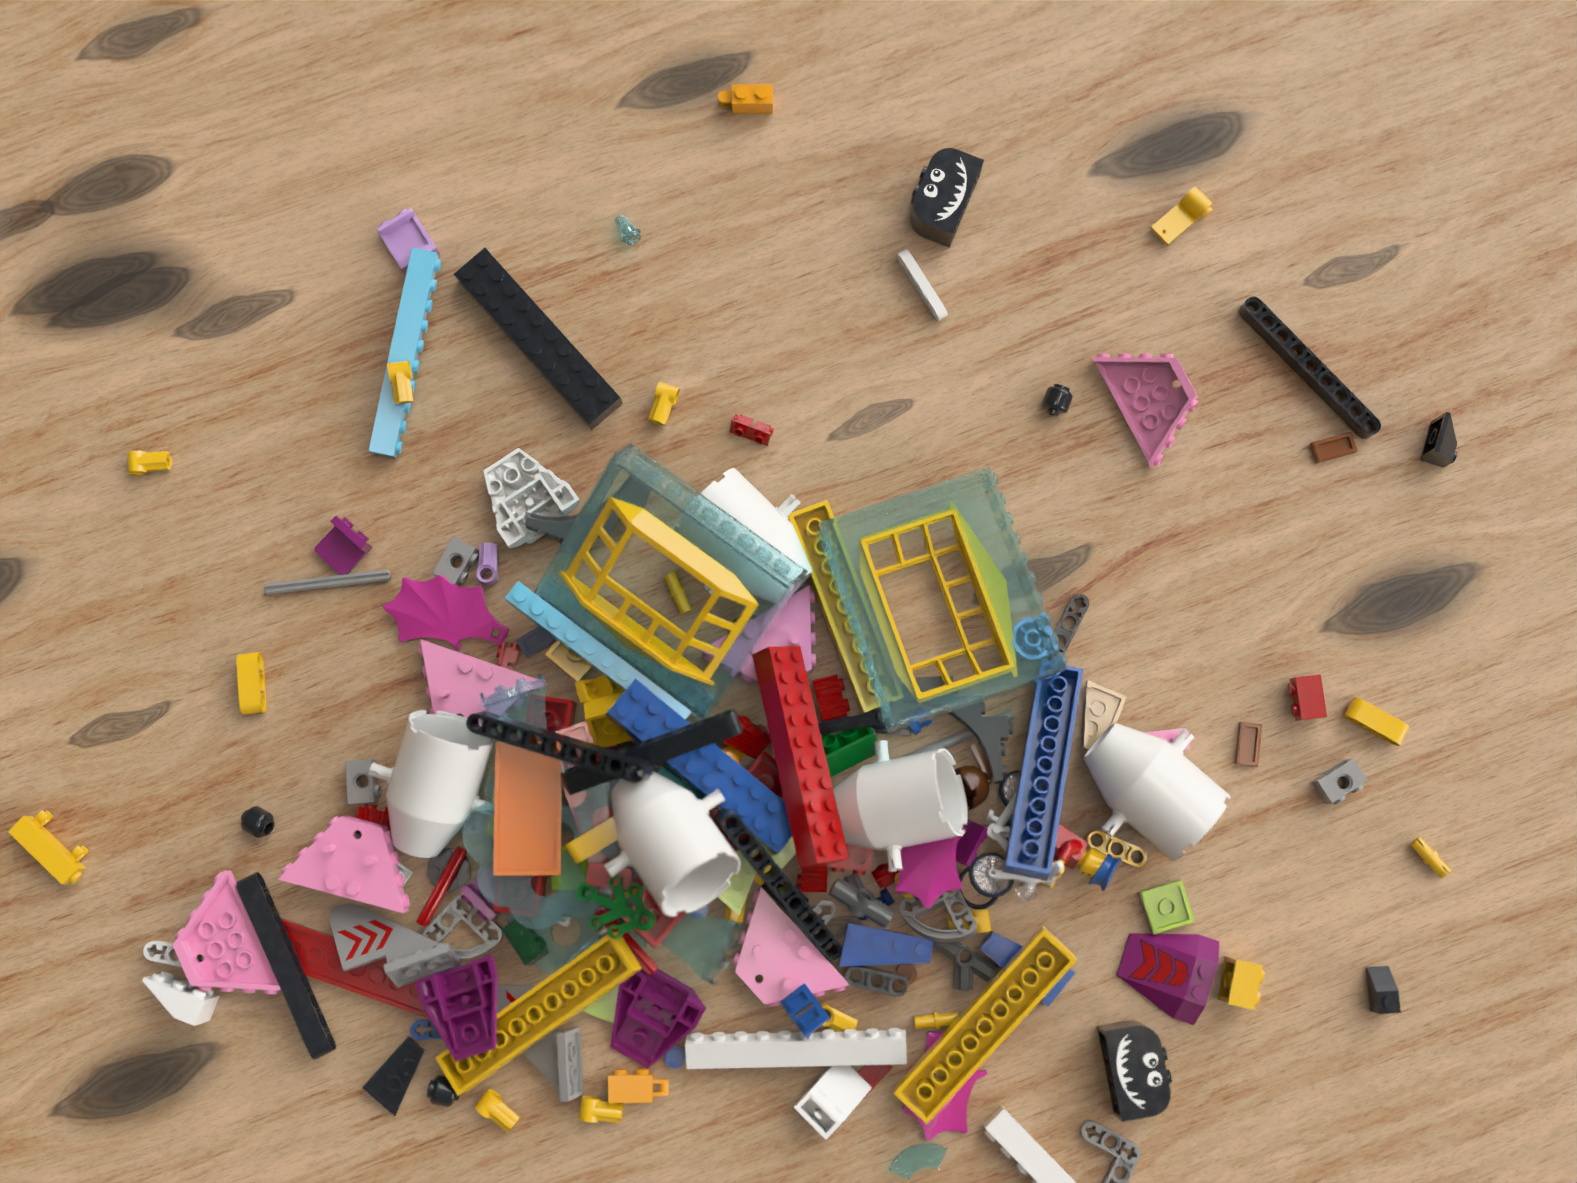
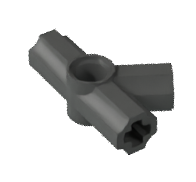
M857 874L845 876L843 880L838 877L829 890L828 895L847 905L853 915L857 917L865 916L883 928L887 927L894 915L893 909L877 901L872 892L865 889Z
M934 941L933 948L954 961V989L973 990V973L986 982L995 973L996 964L961 942L944 943ZM962 951H968L970 956L968 960L960 961L959 954Z

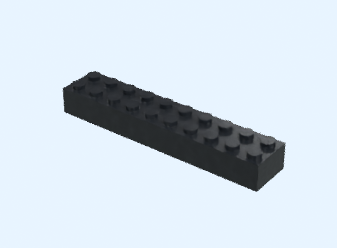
M483 248L454 273V276L464 289L591 430L623 404L621 397L486 248Z

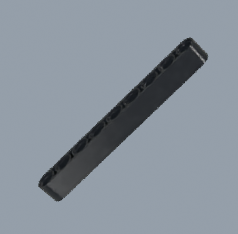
M1254 296L1249 297L1242 304L1239 313L1245 322L1360 438L1368 439L1380 431V420L1261 299ZM1247 305L1253 306L1255 312L1249 311ZM1262 320H1266L1269 323V327L1264 326ZM1276 335H1281L1284 338V342L1279 341ZM1291 349L1296 350L1299 356H1294L1291 353ZM1306 364L1312 366L1313 372L1307 370ZM1320 379L1326 380L1328 386H1323ZM1335 394H1339L1342 397V402L1336 399ZM1350 409H1354L1357 412V417L1350 413ZM1365 423L1371 426V432L1366 430Z
M730 709L617 751L647 760L653 766L740 734L743 728L735 710ZM601 757L596 758L598 763H601ZM617 760L616 765L618 769L621 770L622 765L620 761ZM578 765L560 774L570 795L617 779V777Z
M478 712L469 715L466 720V726L472 733L629 782L638 783L649 779L653 773V767L647 760L494 713ZM479 718L482 721V726L479 725ZM498 724L501 726V733L498 730ZM518 730L521 733V738H519L517 735ZM537 736L541 739L540 745L537 742ZM557 742H559L561 746L560 751L556 747ZM577 748H579L581 752L580 757L576 753ZM597 754L601 757V763H598L596 759ZM617 760H619L622 765L621 770L618 769L616 765ZM637 766L642 770L641 776L637 773Z
M729 808L722 809L716 817L718 825L818 950L828 960L839 958L842 953L841 944L741 818ZM733 817V821L729 825H725L726 820ZM746 833L745 838L742 841H738L739 836ZM759 850L756 856L751 857L753 851ZM771 866V869L764 873L765 868ZM780 882H784L782 887L776 889ZM796 897L795 902L789 904L790 900ZM808 913V916L802 920V916ZM820 929V932L814 935L815 931ZM833 944L829 950H826L829 945Z
M256 872L237 881L236 886L309 1055L312 1059L316 1060L336 1050L334 1038L262 875Z

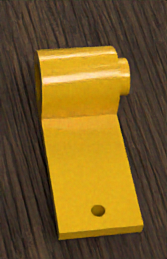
M1195 186L1150 229L1168 246L1201 216L1203 219L1208 216L1213 210L1211 208L1213 203Z

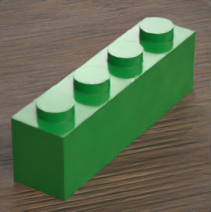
M870 726L840 731V733L835 735L830 733L822 735L830 777L876 755L874 742L878 740Z

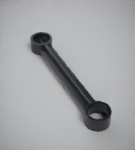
M880 706L871 713L818 722L821 735L872 725L889 727L895 722L896 714L891 707ZM882 709L889 710L892 715L891 722L886 725L880 724L877 720V714Z

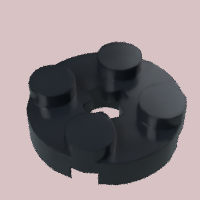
M444 848L436 857L430 858L427 866V877L434 886L437 884L445 865H447L456 848ZM467 855L447 891H454L463 887L470 879L471 866Z

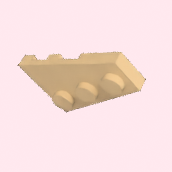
M1089 680L1086 681L1082 748L1089 750L1106 729L1113 723H1117L1127 696Z

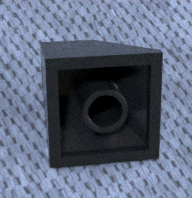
M1445 412L1430 422L1420 457L1421 461L1444 468L1456 460L1457 440L1451 413Z

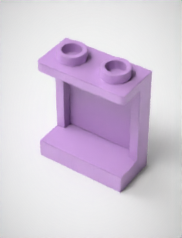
M412 208L400 211L395 218L382 222L376 229L405 275L412 247L436 252L438 256L440 255V252Z

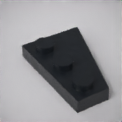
M408 1036L362 1088L396 1116L425 1050Z

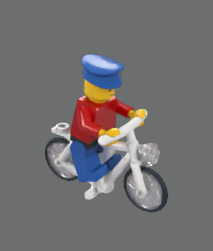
M1020 770L1008 773L1007 778H1003L1002 784L999 785V796L1002 803L1006 806L1001 816H994V811L990 809L984 822L985 825L992 822L987 828V836L991 840L997 841L1005 853ZM1059 824L1051 875L1047 881L1003 872L1005 857L997 853H984L976 857L970 865L969 879L971 885L979 894L989 898H997L1007 894L1014 882H1020L1019 886L1015 888V892L1019 898L1030 901L1037 896L1036 883L1041 882L1042 885L1050 889L1055 885V880L1061 877L1065 869L1064 866L1074 869L1076 865H1079V872L1091 879L1088 884L1099 885L1101 890L1105 891L1121 862V858L1115 859L1110 854L1105 855L1095 848L1086 850L1088 843Z

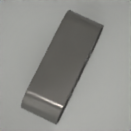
M851 966L845 974L846 981L851 986L888 995L902 996L909 987V980L905 975L870 966ZM851 971H860L862 975L861 980H854L851 977ZM880 975L883 979V984L875 985L872 982V976ZM901 980L905 988L903 990H896L893 986V981Z

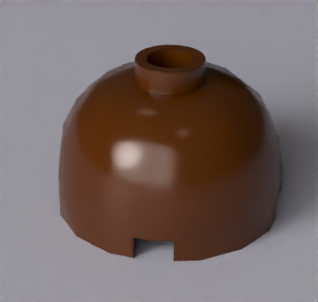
M965 765L954 769L956 775H961L967 807H969L968 810L981 805L989 795L990 780L988 775L975 766Z

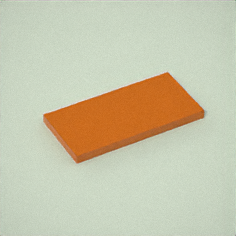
M495 742L493 876L561 875L562 778L560 774L562 773V760L504 742ZM557 742L556 747L560 751L561 746L559 742Z

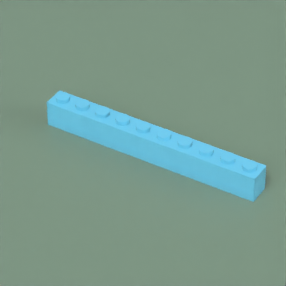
M413 247L411 249L387 362H410L412 393H414L416 381H413L414 373H418L420 361L417 360L419 352L422 353L424 348L422 335L428 329L429 321L426 320L427 312H431L433 300H430L431 293L435 292L437 280H434L435 274L441 268V260H439L436 252ZM387 366L369 452L397 458V454H401L403 442H400L401 434L406 432L407 422L404 420L406 413L409 414L411 403L395 404L392 382L389 379Z
M519 581L505 597V601L624 691L636 678L685 720L692 712Z

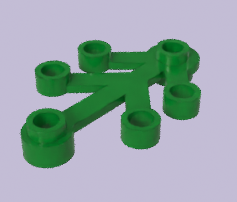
M618 875L611 876L608 880L610 887L613 888L617 902L596 893L595 888L587 883L577 887L576 896L579 900L583 902L594 901L613 910L601 916L591 917L589 926L592 929L600 930L604 924L624 916L632 919L619 926L612 925L609 927L608 935L613 939H619L623 933L635 928L639 931H648L655 923L653 912L644 907L641 897L642 887L636 883L630 884L627 889L628 894L633 898L636 911L628 908L622 889L624 881ZM618 878L619 883L614 886L613 881ZM634 887L638 888V892L636 894H632V889ZM587 890H590L589 897H585ZM647 916V922L642 924V918ZM599 919V925L594 927V921ZM618 928V934L613 936V930Z

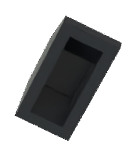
M1389 966L1366 967L1370 1011L1377 1014L1401 1013L1399 990Z

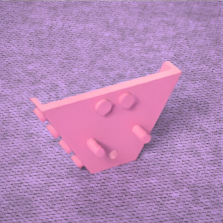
M1097 354V357H1091L1100 370L1148 460V465L1150 468H1153L1154 465L1158 466L1164 457L1162 452L1166 447H1171L1175 440L1173 435L1177 429L1181 430L1187 421L1185 419L1189 411L1193 412L1199 402L1196 400L1198 395L1180 361L1177 358H1173V354H1160V358H1152V354H1139V358L1131 357V354H1118V357H1110V354ZM1175 380H1179L1181 384L1179 388L1173 387Z
M810 585L790 596L783 604H777L747 622L721 661L722 669L731 674L734 671L741 675L740 678L749 684H752V682L758 684L752 657L753 653L771 646H800L807 675L810 674L812 666H816V653H812V645H816L815 632L811 633V624H815V612H811V604H815V591H811ZM726 636L711 645L717 648L720 647ZM701 650L702 654H704L703 658L710 662L714 655Z
M420 639L419 653L424 658L425 663L422 666L424 677L428 680L426 693L428 699H431L432 702L430 714H436V711H443L456 715L463 714L465 718H468L471 714L486 711L508 717V712L512 708H519L525 703L526 700L524 698L531 693L533 695L542 687L540 685L543 682L542 680Z
M347 815L333 818L328 823L329 828L324 833L320 832L312 840L314 843L309 848L305 847L297 855L298 859L293 864L289 863L281 871L282 875L278 878L282 881L400 913L409 911L410 901L408 895L404 894L403 885L405 881L403 874L399 873L398 870L399 857L397 852L393 850L391 830H388V826ZM357 830L362 833L360 839H357L354 836V833Z
M231 870L220 872L213 881L214 886L202 896L200 900L202 903L199 908L193 910L189 915V922L186 927L181 928L175 936L176 941L173 944V948L191 986H198V990H212V987H220V991L232 992L234 988H241L243 993H255L256 989L264 990V994H277V991L281 990L240 897ZM199 954H203L204 960L202 962H199L197 960V956Z
M762 886L760 890H755L752 902L756 903L754 911L749 910L746 923L749 924L748 931L742 932L739 944L743 945L741 953L736 952L732 965L736 966L735 972L763 1004H769L770 1007L781 1005V1000L804 983L815 997L824 995V991L833 989V992L846 990V986L849 985L846 979L777 905ZM756 975H762L764 978L763 982L759 983L755 979Z

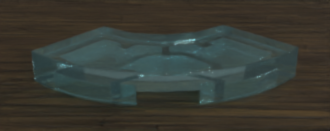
M935 1143L913 1145L898 1154L888 1169L908 1180L914 1172L921 1168L931 1167L939 1169L947 1147Z

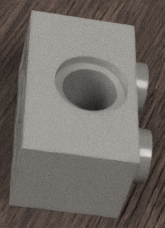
M453 536L433 574L436 576L442 574L452 584L457 586L463 585L469 576L467 572L471 565L474 566L479 559V550ZM457 558H462V565L454 568V561Z
M1353 758L1346 759L1311 782L1325 803H1334L1336 805L1346 799L1344 795L1349 792L1353 794L1364 787L1362 784L1368 780ZM1339 777L1344 780V787L1342 789L1337 785Z
M377 760L346 761L348 804L379 802L381 786L378 785V778L368 775L369 771H371L372 763L379 764ZM363 776H366L369 780L365 788L360 784Z

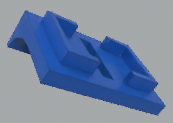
M805 983L780 1001L807 1040L816 1029L830 1019ZM813 1003L814 1006H812L798 1018L796 1017L798 1013H800L802 1010H804L806 1007Z

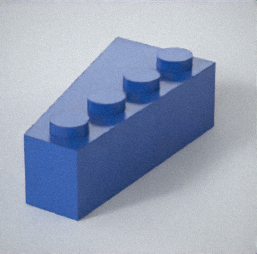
M847 921L839 967L930 963L934 941L920 936Z
M990 931L978 946L982 952L1001 968L1023 947L993 931ZM1069 969L1041 1001L1049 1007L1076 972Z

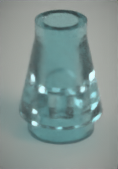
M620 214L615 218L623 242L627 243V245L636 244L641 239L640 230L625 214Z

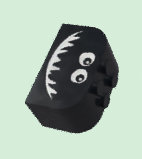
M954 148L941 149L932 156L928 167L924 166L921 171L920 181L913 190V197L910 203L913 204L911 225L918 235L950 248L980 177L984 163L983 159Z
M1133 1020L1097 1026L1114 1115L1120 1121L1125 1122L1161 1114L1168 1107L1171 1099L1169 1083H1172V1076L1170 1070H1166L1165 1061L1168 1060L1165 1047H1162L1158 1035L1152 1029Z

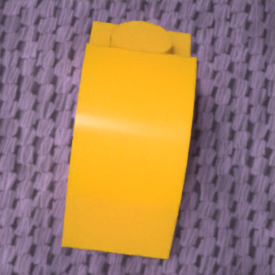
M604 675L595 679L575 682L580 703L624 691Z

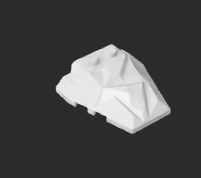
M517 448L483 471L488 493L493 504L492 509L497 521V530L509 548L520 546L525 542L528 544L533 543L546 534V532L540 530L533 532L526 528L523 522L525 512L540 516H568L580 503L579 498L566 481H562L552 471L545 469L538 461L520 448Z

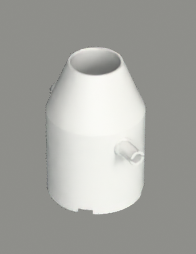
M731 468L722 474L725 477L719 483L714 480L690 504L680 517L683 520L681 525L677 523L675 529L686 540L736 575L749 593L781 605L802 586L813 572L793 524L788 520V515L801 502L798 499L796 500L793 494H790L779 507H774L735 468ZM704 585V588L706 590L709 589V593L712 594L713 590L708 586Z
M426 710L411 713L394 767L388 768L375 762L370 767L369 776L385 780L389 784L386 799L392 842L398 850L408 855L421 858L436 857L475 811L494 817V803L480 799L478 793L495 740L470 732L466 726L467 718L443 711H436V714H426Z
M1113 723L1090 747L1083 759L1106 804L1113 810V815L1101 827L1104 832L1108 831L1107 835L1113 837L1123 823H1128L1171 861H1175L1186 854L1184 849L1190 843L1195 846L1215 824L1226 808L1224 804L1225 799L1229 801L1230 795L1183 756V750L1194 739L1192 734L1188 735L1189 731L1183 729L1173 743H1168L1164 739Z
M880 740V744H878V741L874 742L876 761L873 764L862 766L833 788L845 843L887 852L888 870L894 872L897 869L899 871L903 870L900 854L903 847L962 836L965 833V830H962L963 825L967 824L968 819L964 785L961 775H956L952 766L956 765L955 760L944 748L889 759L888 741Z
M642 770L637 771L638 775H642ZM653 771L649 779L638 783L621 779L615 785L611 793L618 844L622 851L621 855L604 865L612 877L627 866H633L661 910L668 916H677L676 912L685 911L688 914L698 910L718 897L731 884L729 879L733 873L735 875L738 874L741 862L708 815L711 809L725 801L718 789L704 799L697 800L692 792Z

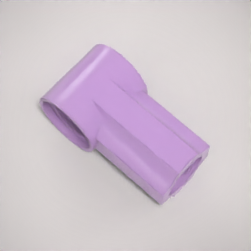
M493 543L479 544V566L476 575L479 581L487 587L496 585L499 580L497 573L499 545ZM491 571L492 577L488 580H484L483 575L486 572Z

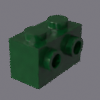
M518 916L501 930L524 965H533L549 953L546 948L547 944L534 930L535 925L530 918Z

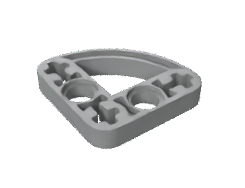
M952 890L951 894H948V892L941 894L942 898L939 899L938 897L928 910L923 906L920 899L915 896L903 899L899 905L901 915L909 927L929 940L944 943L959 942L973 937L977 932L976 921L960 890ZM917 900L920 901V904H921V906H922V908H920V909H919V906H918V904H917ZM955 904H961L964 906V909L960 913H954L952 907ZM908 905L913 907V911L910 913L906 908ZM945 905L956 929H934L924 925L916 918ZM964 917L967 924L970 925L971 928L968 931L964 928L963 922L961 920Z
M459 895L435 918L422 935L429 938L430 935L428 933H433L440 927L445 933L443 934L442 931H439L435 936L437 939L435 942L441 943L464 920L485 941L482 945L474 948H452L459 959L475 957L491 950L502 941L504 933L501 930L502 927L495 920L490 921L487 919L482 925H475L472 919L479 909L474 904L469 906L466 903L469 909H472L473 906L476 908L467 917L465 914L469 912L465 908L459 909L460 903L458 901H463L462 895ZM446 914H450L454 920L450 927L442 923V918ZM490 922L491 925L488 928L492 931L498 930V939H490V932L487 929L482 932L481 929Z

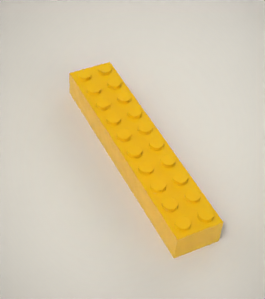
M828 500L790 513L788 520L793 524L813 572L809 576L810 582L861 714L902 700L904 698Z
M1042 925L895 1085L894 1094L928 1124L1077 962L1076 955Z
M619 931L613 932V936H616ZM607 935L497 1013L496 1049L455 1061L449 1049H447L435 1058L457 1096L469 1092L637 973L642 967L623 937L613 939Z

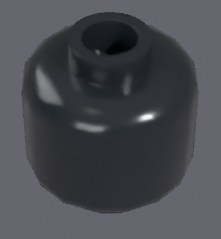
M1054 384V386L1047 388L1042 405L1047 409L1048 414L1059 416V413L1064 414L1068 412L1073 398L1068 387Z
M259 806L246 810L241 816L242 830L256 838L269 835L275 825L273 815Z
M436 1076L434 1080H430L427 1098H430L431 1104L450 1107L454 1100L458 1101L459 1096H457L447 1077Z

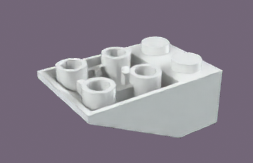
M167 972L143 977L142 981L173 1018L193 1026L211 1020L220 997L214 994L213 989L198 990V987L191 986L188 980H176L173 978V974Z
M850 1065L830 1066L795 1103L794 1108L826 1140L842 1124L872 1087Z

